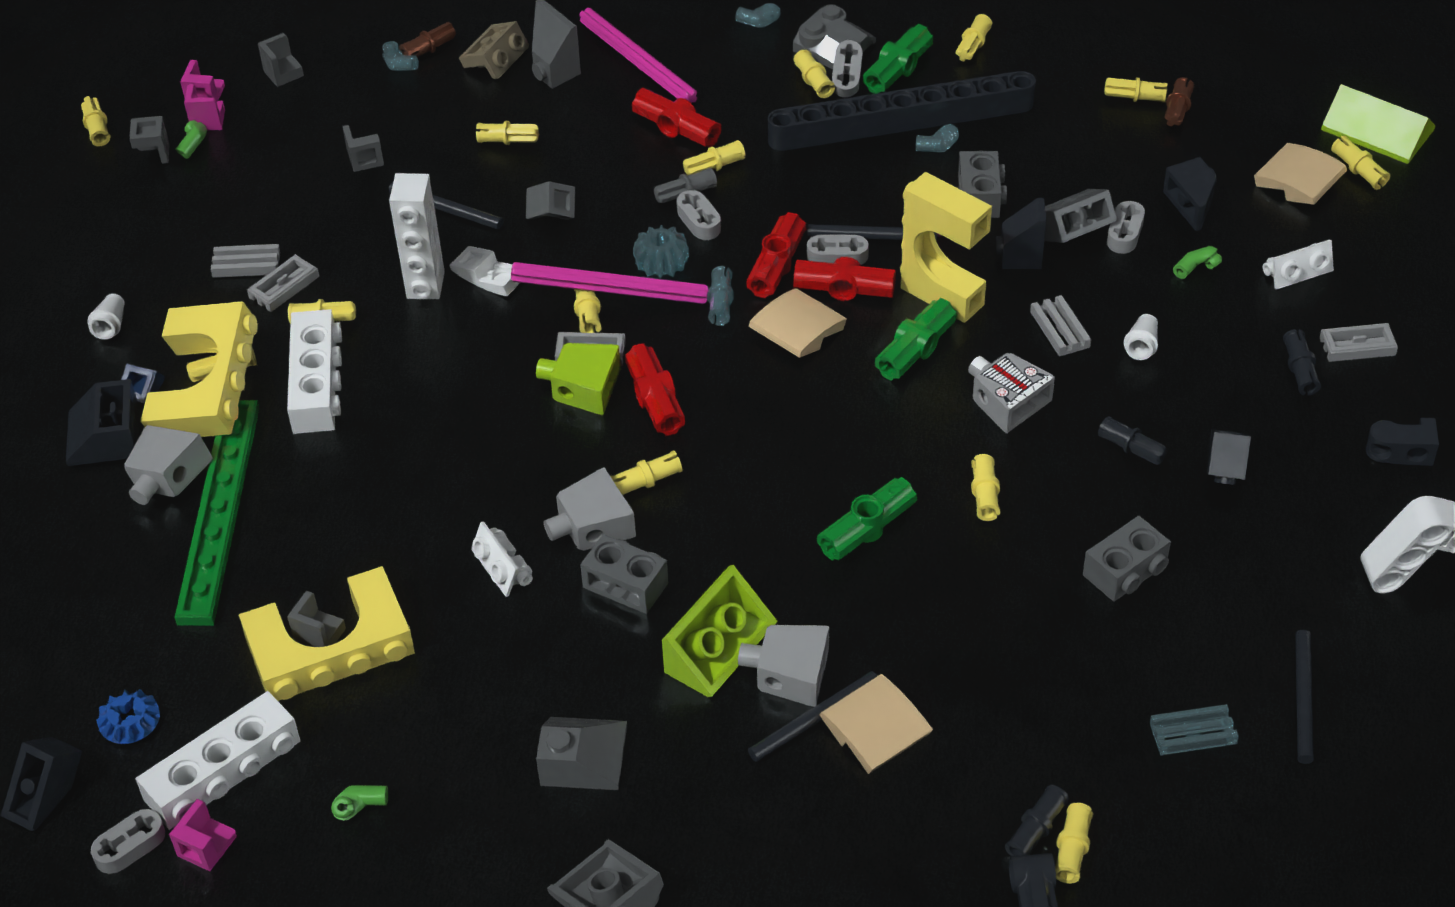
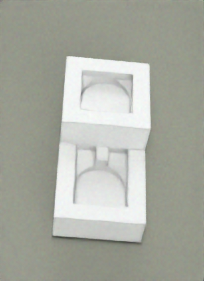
M468 246L450 264L451 270L460 277L478 287L507 297L520 284L519 282L511 281L512 264L498 262L494 251Z

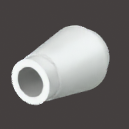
M117 294L107 295L89 315V330L95 337L110 339L119 333L125 305L121 296Z
M1141 315L1124 338L1126 352L1136 360H1145L1157 351L1158 321L1153 315Z

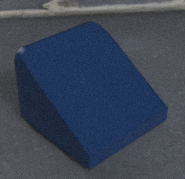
M126 364L121 380L131 379L137 401L145 404L147 393L157 392L164 383L166 376L157 371Z

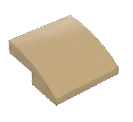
M1287 143L1254 175L1256 187L1284 190L1286 201L1315 204L1347 171V168L1339 160L1321 151L1298 144Z
M795 288L766 305L750 320L749 327L800 358L820 350L823 338L842 331L847 318Z
M880 674L820 713L821 718L840 745L844 746L847 744L868 774L933 731L912 702L883 674Z

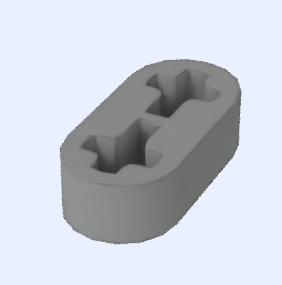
M845 40L839 43L835 50L832 82L834 83L833 86H835V94L844 98L855 95L860 84L862 48L855 41ZM847 52L852 53L850 64L845 63ZM844 74H849L848 86L842 85Z
M688 190L679 194L677 197L678 216L693 235L702 240L716 238L721 233V217L701 192L695 190Z
M1125 201L1118 204L1115 209L1117 221L1110 224L1107 238L1109 249L1122 254L1130 253L1135 249L1145 215V209L1141 204L1134 201ZM1127 216H1131V220H1130V221H1129V220H1125V219L1127 218ZM1121 234H1126L1125 238H1120Z
M816 235L807 242L808 261L834 263L840 257H851L862 265L868 260L869 244L860 235Z
M150 809L139 810L95 839L91 846V855L97 868L103 873H117L162 843L165 837V828L160 815ZM144 826H146V828L148 829L152 828V830L148 833H145L142 830L139 831V829ZM109 849L118 852L112 857L109 854H105Z

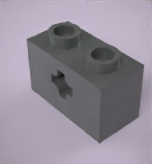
M1087 189L1045 206L1046 229L1044 241L1064 243L1117 221L1109 190Z

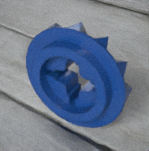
M124 689L123 695L116 698L109 696L108 704L99 707V718L96 721L101 734L107 740L118 744H129L147 737L156 728L160 719V710L153 695L147 696L141 689L135 693H129ZM130 709H133L135 716L129 715L122 721L120 714H127Z

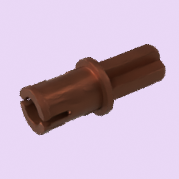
M449 22L429 32L422 31L420 36L399 46V50L402 51L400 54L409 63L427 52H435L436 47L454 39L456 31Z
M1182 77L1177 79L1173 92L1167 98L1168 108L1165 119L1168 120L1167 125L1171 127L1174 124L1181 125L1185 112L1190 109V96L1193 92L1194 84L1190 80L1186 87L1188 78Z

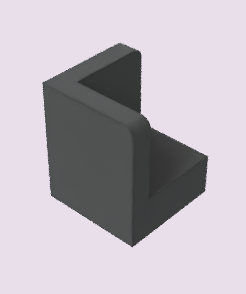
M284 33L258 43L263 70L277 87L304 76L302 66L291 55L288 37Z
M163 117L131 119L130 143L132 149L138 148L140 151L158 149L162 164L169 163L170 143Z
M349 125L342 126L346 148L354 172L384 165L378 134L353 139Z
M549 181L527 188V219L534 220L544 216L564 220L574 218V186Z
M309 591L303 594L287 616L293 640L309 647L333 645L346 629L344 619L318 610L315 595Z

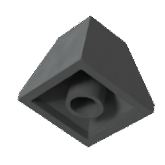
M536 0L532 42V71L538 80H542L553 89L581 74L577 26L545 0Z
M550 717L541 727L536 757L540 786L619 790L627 721Z

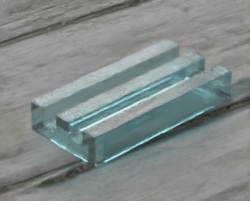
M1227 704L1151 715L1150 726L1160 755L1237 744L1238 733L1237 730H1233L1234 722L1232 717L1228 716L1229 709ZM1223 729V732L1200 735L1201 732ZM1181 735H1185V736H1186V737H1183V738H1176V739L1165 740V738H1168V737L1181 736Z

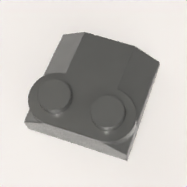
M826 5L800 26L793 41V52L797 53L800 50H808L816 62L833 69L835 50L839 43L845 40L855 41L861 46L863 53L869 46L876 43V37L847 21L846 12L836 5ZM851 52L846 53L845 63L847 64L851 63Z
M608 839L604 842L603 846L554 885L551 884L547 889L549 894L564 907H655L659 901L660 892L664 884L658 871Z

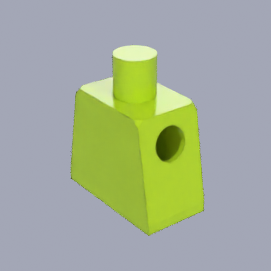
M567 343L563 345L557 361L543 358L538 360L536 377L551 381L552 395L557 402L604 415L621 371L619 345Z

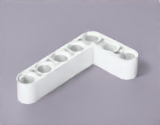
M1423 496L1414 499L1363 551L1361 562L1375 592L1388 593L1401 587L1436 550L1455 553V502L1433 496Z

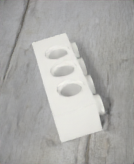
M395 173L389 202L407 299H439L445 270L429 174Z
M332 309L291 313L287 411L293 434L335 430V416L341 415L339 395H335V391H341L340 372L336 370V367L342 365L340 346H336V343L342 342V331L340 322L334 323Z
M269 691L265 692L136 777L135 779L143 800L152 810L160 815L164 825L169 830L172 829L197 799L204 801L207 805L213 800L223 797L229 789L247 777L258 773L263 766L278 756L288 753L294 745L300 742L295 719Z

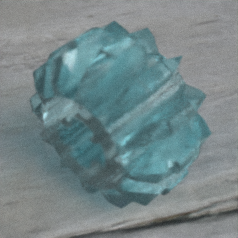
M661 225L659 229L648 227L647 233L641 232L638 234V239L634 242L633 255L638 270L645 271L647 277L657 274L661 279L662 275L668 274L673 277L675 271L684 270L685 262L688 261L687 257H689V247L687 246L684 233H677L675 227L664 229L663 225Z

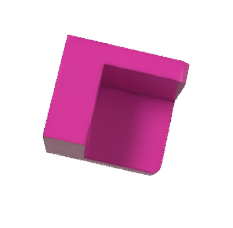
M190 60L180 81L184 98L188 84L195 85L198 98H215L216 101L219 100L225 87L224 80L214 79L213 76L201 75L197 60Z
M188 84L184 101L188 120H195L198 123L202 122L207 130H222L225 114L223 101H216L215 98H198L195 85Z
M199 799L192 804L169 834L178 857L208 871L212 870L237 836L235 829L211 819L206 803Z

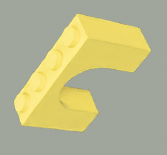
M924 172L915 181H911L903 192L901 289L929 304L933 300L937 301L940 298L949 301L952 308L957 312L956 319L965 323L985 304L986 280L949 260L938 246L934 232L970 250L990 232L992 206Z
M243 301L168 309L162 337L176 355L218 353V358L210 374L190 388L147 393L140 421L144 427L150 425L198 433L201 437L232 434L234 421L238 418L239 414L238 404L241 391L245 388V372L247 363L251 360L252 341L258 329L256 317L249 311Z
M383 566L347 578L359 621L350 635L333 645L309 647L294 641L286 632L275 602L239 614L245 638L265 692L269 691L277 701L289 699L302 692L327 686L334 681L354 674H361L371 668L399 661L406 656L415 654L410 629Z

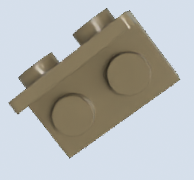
M517 21L493 24L459 57V60L464 68L486 67L493 79H499L529 48V44Z

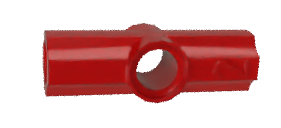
M641 88L636 93V97L632 102V111L657 123L660 131L667 137L674 138L680 134L710 148L717 143L718 137L721 134L720 123L696 113L694 106L684 98H678L673 102L650 90Z
M787 212L786 215L780 216L771 234L765 236L762 240V252L747 279V288L755 296L766 299L768 295H773L782 277L791 270L792 257L806 231V222L798 214Z
M840 257L834 263L796 260L794 272L795 288L828 291L833 298L841 301L851 300L856 294L889 298L894 296L896 270L864 267L851 257Z
M644 343L632 346L631 350L625 354V363L634 380V389L640 407L647 409L657 432L664 433L665 436L677 433L685 425V416L676 399L675 387L669 371H663L653 347L645 346Z

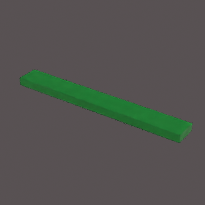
M239 400L238 418L234 421L232 434L215 436L211 454L213 459L209 463L175 613L177 625L214 626L260 409L258 400Z

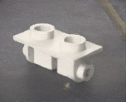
M1332 240L1314 243L1296 251L1268 258L1267 262L1263 264V271L1265 275L1274 277L1275 289L1334 271Z
M484 521L480 522L471 550L503 594L508 597L513 585L520 584L521 586H526L532 581V569L520 555L514 556L516 549L508 540L503 530H498L497 528L489 529Z

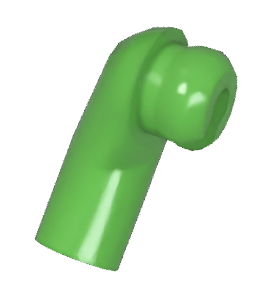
M191 120L186 124L185 132L187 135L175 149L186 159L191 156L207 134L206 126L202 122L198 123L195 120Z
M1213 246L1200 248L1188 252L1173 267V272L1178 278L1185 279L1203 262L1208 269H1213L1222 262V256L1216 252L1218 249Z
M351 785L347 787L332 802L331 809L334 817L343 821L349 820L367 805L386 806L388 803V786Z

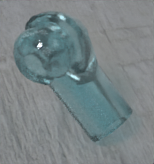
M767 3L755 10L739 7L736 12V21L763 28L780 17L781 11L773 3Z
M389 41L383 44L382 49L384 53L382 55L388 68L394 71L416 70L418 68V58L415 55H403L398 50L397 42Z
M947 124L941 127L933 136L917 135L916 151L945 152L957 141L959 131L954 125Z

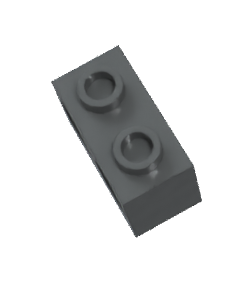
M960 151L958 168L959 189L991 205V218H1000V205H1006L1007 187L1006 185H1001L1005 181V165L999 164L998 151Z
M1137 516L1086 551L1083 576L1115 602L1126 593L1132 594L1141 583L1150 576H1157L1164 571L1169 563L1168 555L1171 541L1143 518Z
M602 534L580 564L583 588L645 614L649 612L669 583L666 559L661 558L656 553L646 552L631 546L624 540L614 539Z

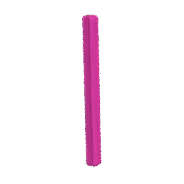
M586 8L585 11L580 12V22L669 93L677 99L684 98L690 103L696 102L697 91L593 9Z
M514 262L511 268V281L698 304H705L708 297V286L705 284Z

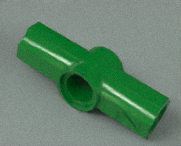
M917 24L915 27H911L896 43L888 41L883 46L879 59L863 74V83L868 87L869 92L874 94L885 92L901 75L909 77L913 73L918 58L933 44V35L929 33L927 27Z
M943 298L937 301L933 300L914 320L907 318L902 321L896 330L894 340L875 358V367L879 369L884 378L891 381L895 378L899 379L919 358L926 360L932 355L939 337L956 321L957 312L952 308L951 303Z
M903 477L899 479L894 478L872 495H861L855 498L851 505V511L817 535V543L823 550L824 555L832 561L835 559L840 560L863 542L869 543L878 540L883 534L884 526L916 503L917 494L912 489L911 483Z

